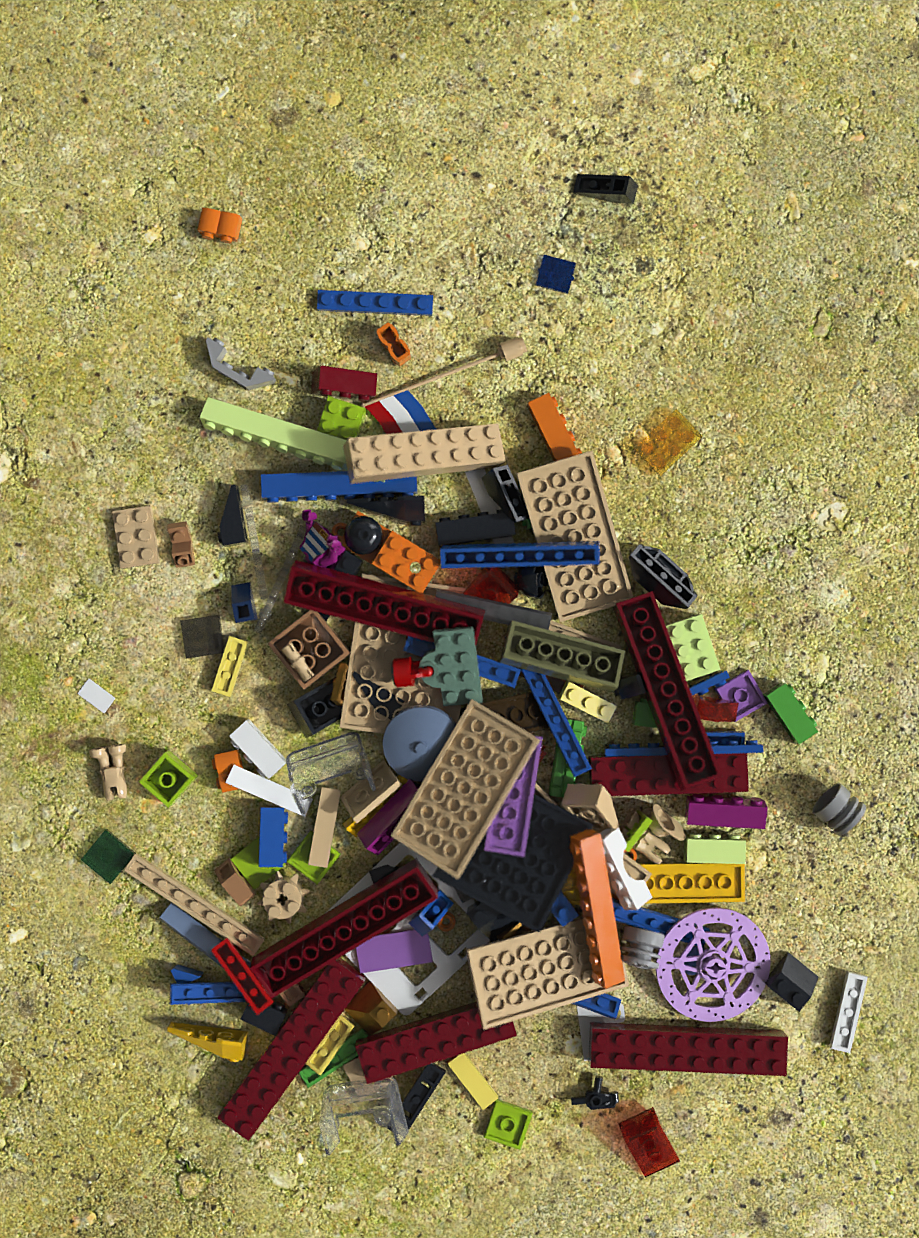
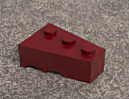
M320 365L312 371L310 394L336 396L342 399L358 398L359 401L368 402L369 399L376 397L378 373Z

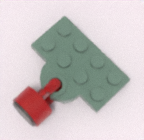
M473 626L434 630L435 649L427 651L420 661H413L412 657L394 658L392 661V679L394 686L397 688L414 686L415 678H421L426 684L435 688H441L443 706L469 704L472 699L478 703L483 702Z

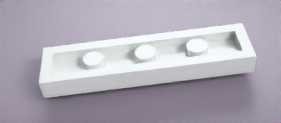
M846 971L829 1045L831 1049L847 1053L851 1052L868 978L866 975Z

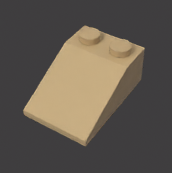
M568 784L561 804L566 811L593 824L591 830L598 833L610 828L620 829L611 796L603 785Z

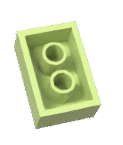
M702 614L666 625L686 681L720 670Z

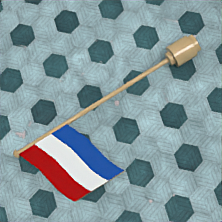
M515 337L500 343V348H497L498 353L366 403L361 402L360 406L367 409L376 418L386 434L437 430L422 405L408 390L498 356L501 359H505L506 362L518 358L527 352L526 345L522 337Z

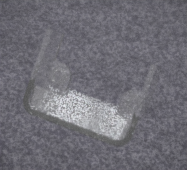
M349 732L293 751L286 758L291 794L301 815L305 814L303 800L312 797L316 793V784L352 772L356 780L367 779L372 791L376 790L372 769L361 737L357 732Z
M389 1077L367 1084L366 1080L330 1085L325 1089L322 1097L319 1127L326 1156L331 1155L340 1143L337 1130L339 1129L338 1118L373 1113L374 1119L379 1126H392L396 1146L402 1143L409 1131L398 1084L394 1078Z

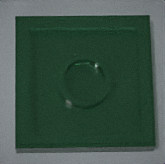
M106 829L82 857L81 861L109 884H112L136 852Z

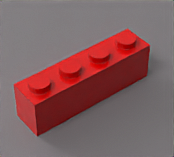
M229 938L224 939L211 949L257 1015L274 1002Z

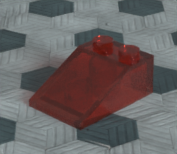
M654 1107L618 1123L623 1139L645 1178L680 1162Z

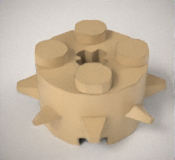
M277 871L275 879L271 883L261 882L260 886L264 890L263 899L258 901L257 904L264 906L269 914V921H272L274 918L285 919L290 924L292 916L296 912L306 913L307 909L302 902L304 896L310 893V891L302 888L298 882V874L291 878L289 876L282 877L280 872ZM281 894L287 896L286 901L280 899Z

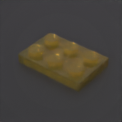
M676 408L634 450L661 477L703 436Z

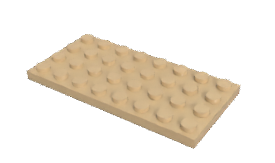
M587 451L516 473L536 543L600 541V564L543 566L559 621L563 622L615 606L618 602L633 598L593 451Z
M472 699L391 837L459 879L540 739Z
M584 917L573 919L564 927L558 923L542 928L540 933L533 930L466 949L481 1027L483 1029L628 987L625 963L622 961L625 981L607 989L594 982L592 978V964L589 960V946L586 942L587 934L583 924Z

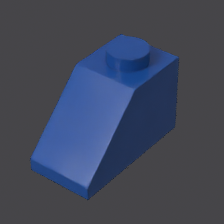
M439 890L438 899L419 909L409 921V924L423 937L434 929L454 903Z

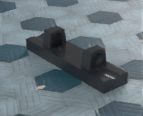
M435 1063L424 1067L388 1123L387 1129L401 1138L405 1137L446 1073L445 1069ZM421 1081H425L429 1088L422 1084Z

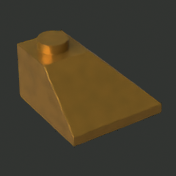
M370 981L352 998L344 1010L370 1036L382 1029L397 1015L398 1009Z

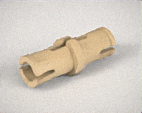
M292 643L282 649L291 662L290 666L296 669L304 682L314 676V673L305 663V658L300 656Z

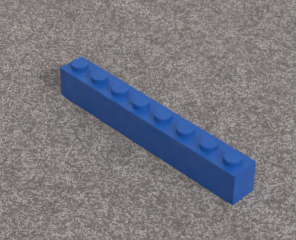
M348 471L261 474L262 498L267 500V503H277L279 499H286V502H298V498H305L306 501H317V498L325 497V500L332 501L336 500V497H344V500L356 499V496L375 499V495L394 498V495L402 494V496L418 494L417 476L385 480V482L370 481L350 484Z
M600 541L443 545L440 548L441 568L600 564Z

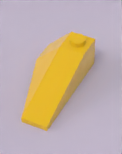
M171 1022L167 1027L168 1032L215 1055L227 1058L230 1062H239L245 1056L248 1031Z

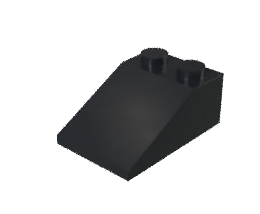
M336 677L287 704L305 738L316 734L341 719L343 706H337L331 701L333 681Z

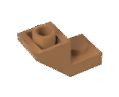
M187 521L167 524V530L172 542L171 554L176 568L195 565L192 537Z
M229 858L214 870L222 887L239 906H242L256 895L250 883L239 874L236 866Z

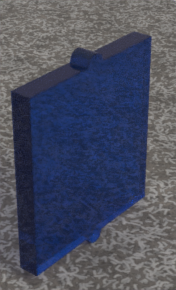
M544 254L541 267L538 268L539 275L536 286L568 294L571 281L574 280L573 273L576 263Z

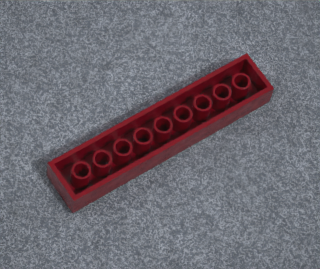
M298 560L291 566L284 603L433 643L434 630L473 626L475 644H477L485 614L484 609Z
M653 591L616 603L613 607L636 672L641 676L647 702L680 790L684 791L723 777Z
M415 858L252 957L250 969L270 997L274 998L438 899V889L418 859Z
M341 957L325 966L276 1036L221 1109L217 1119L249 1141L363 985L366 976Z
M590 1022L588 1057L590 1068L787 1076L788 1036L783 1030Z

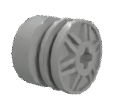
M840 783L830 787L818 799L812 810V813L822 822L829 821L828 827L834 829L838 836L849 832L860 821L866 811V805L859 802V799L855 796L850 798L851 792Z
M624 926L622 939L629 942L630 946L620 947V950L628 952V956L621 955L622 961L630 966L642 969H659V964L651 962V958L661 959L660 955L653 952V948H663L665 935Z

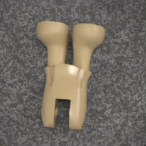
M115 744L109 747L102 746L89 750L90 757L98 759L101 770L99 772L102 777L103 793L107 801L114 799L113 787L115 786L120 799L127 797V785L124 777L125 766H123L122 760L123 753L126 751L125 744ZM109 753L112 757L113 766L109 764Z
M635 810L629 812L624 819V825L632 829L635 822L639 824V814ZM620 825L621 834L624 840L629 837L626 835L629 831ZM646 829L633 846L634 850H638L655 864H660L663 861L656 853L651 851L655 846L667 855L671 851L664 841L651 833L650 829Z

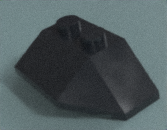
M639 544L630 554L629 562L633 579L648 592L653 591L656 600L666 606L682 609L690 607L697 597L688 574L660 549L644 546L643 544Z

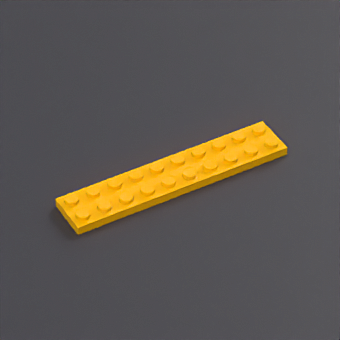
M638 863L652 873L646 882L652 898L645 904L745 902V864ZM573 867L561 890L572 905H580L581 899L576 885L577 876ZM611 893V898L619 900L617 896Z

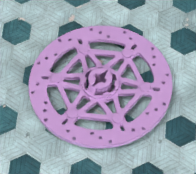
M704 908L682 917L666 933L663 948L658 949L657 952L661 959H656V963L659 964V969H656V977L664 997L678 1012L699 1021H723L744 1012L761 995L770 973V952L764 935L749 918L727 908ZM708 923H724L731 925L732 928L728 933L707 932L703 930V925ZM691 931L694 937L679 957H674L673 953L676 946ZM743 934L746 935L753 947L755 960L753 961L747 960L740 945L739 938ZM708 937H724V939L714 947ZM701 939H704L707 945L709 946V948L704 951L702 949L700 941ZM729 940H731L727 951L724 952L723 950H721V948ZM697 944L699 955L686 957L692 947ZM734 946H737L742 959L730 957ZM696 961V967L685 965L684 963ZM736 963L742 965V967L730 969V964ZM672 969H679L688 988L685 995H682L677 990L671 975ZM685 970L697 972L692 984H690ZM740 973L730 986L728 974ZM746 973H753L747 988L735 998L733 992ZM700 978H703L705 982L698 989H695ZM722 979H724L726 987L725 991H723L717 983ZM710 983H713L718 992H703V990ZM698 997L722 998L724 1003L718 1006H702L695 1004V1000Z

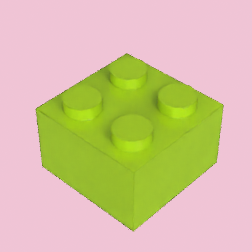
M328 396L317 431L344 440L359 437L367 411L364 407Z
M167 751L158 759L139 783L169 808L176 803L196 780L198 775L171 751Z

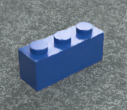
M260 808L258 867H283V863L287 862V851H283V843H287V832H284V824H288V812H284V808Z

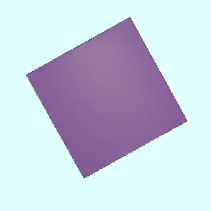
M749 670L726 681V684L714 688L733 722L768 704Z

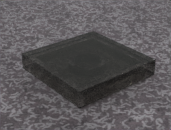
M220 615L180 621L186 659L224 653L225 648Z

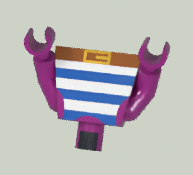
M310 509L303 510L302 519L307 522L305 537L300 545V550L305 554L302 562L325 568L336 563L338 556L346 548L337 540V536H334L326 527L313 521L317 519L315 512H312Z

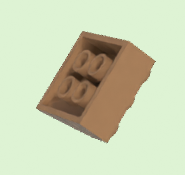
M309 610L268 643L304 690L351 654L347 646L322 616L312 610ZM290 643L293 644L300 656L305 658V663L314 673V676L305 682L296 669L290 666L291 662L282 651Z

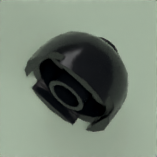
M356 517L345 527V543L354 553L362 555L371 554L382 543V528L371 517Z
M521 566L518 573L516 572L514 576V582L517 584L519 591L528 598H543L545 591H542V588L547 586L544 567Z

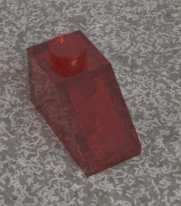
M700 696L697 710L702 720L735 722L739 702Z

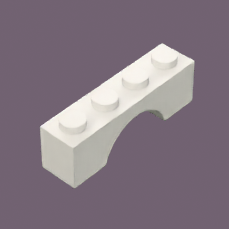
M605 829L601 832V838L611 886L615 890L624 910H638L652 896L644 880L632 879L624 869L623 853L627 844L620 829Z

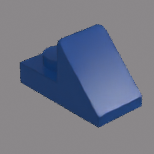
M179 964L170 970L177 983H192V981L203 974L202 971Z

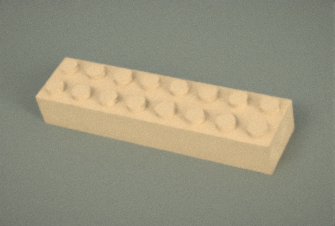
M498 424L348 438L343 445L350 484L497 468L506 461Z

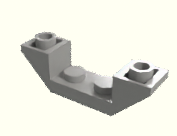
M207 337L206 344L211 364L215 371L247 390L276 383L277 380L273 376L274 373L265 367L263 370L257 367L250 380H248L249 376L244 372L239 371L237 373L233 371V366L225 361L221 363L227 353V350L223 347L224 343L217 338L212 340Z

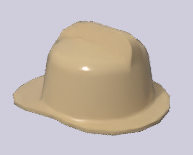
M654 804L652 807L653 811L648 815L653 821L648 827L651 833L657 837L671 835L677 840H685L686 835L682 826L659 805Z

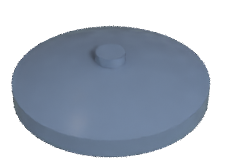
M416 705L403 709L390 720L384 733L383 751L387 762L402 777L423 782L456 727L455 721L447 713L433 706Z

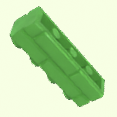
M567 718L584 751V745H581L582 737H586L587 726L584 725V721ZM556 742L548 794L564 798L568 784L577 783H575L576 777L573 776Z

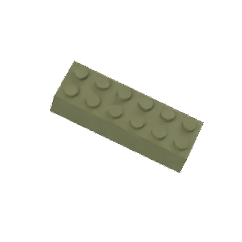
M512 620L507 628L499 663L612 693L618 688L625 650Z

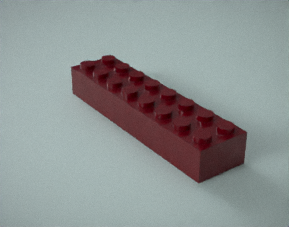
M747 753L714 754L723 777L681 791L668 755L589 756V764L592 768L589 770L590 785H603L610 796L749 792Z
M473 1002L356 1040L355 1047L366 1083L370 1084L516 1037L517 1033L513 1021L483 1029L481 1027L477 1002Z

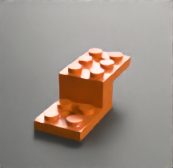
M357 511V513H356V515L354 516V518L359 517V516H366V515H364L363 513ZM381 524L379 525L383 533L382 543L371 554L362 555L354 553L346 545L343 534L340 542L347 550L419 593L424 592L441 564L440 559ZM418 562L421 569L418 573L410 571L411 563Z

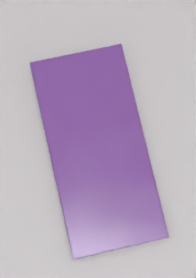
M415 929L379 934L356 947L360 973L433 962L428 933L422 937Z

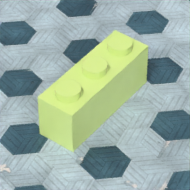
M690 833V837L686 836L684 840V860L687 863L746 864V840L740 838V835L729 834L728 837H721L720 834H709V837H701L702 834Z

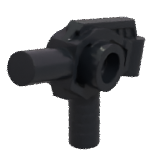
M595 1076L593 1089L586 1091L585 1096L571 1097V1104H586L591 1110L614 1108L619 1103L618 1091H601L603 1077Z

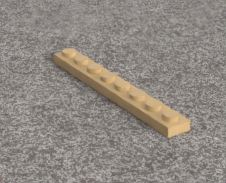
M137 853L134 854L125 868V872L223 937L229 938L232 943L250 955L254 956L265 940L264 937Z

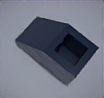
M251 582L232 585L231 601L235 623L239 624L258 620Z

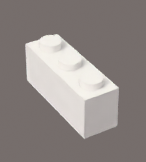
M250 719L246 720L229 736L232 739L230 741L236 749L240 748L245 753L243 755L245 759L258 767L257 772L263 778H271L288 762Z

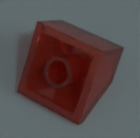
M486 567L477 575L463 594L510 604L518 597L519 589L499 567Z

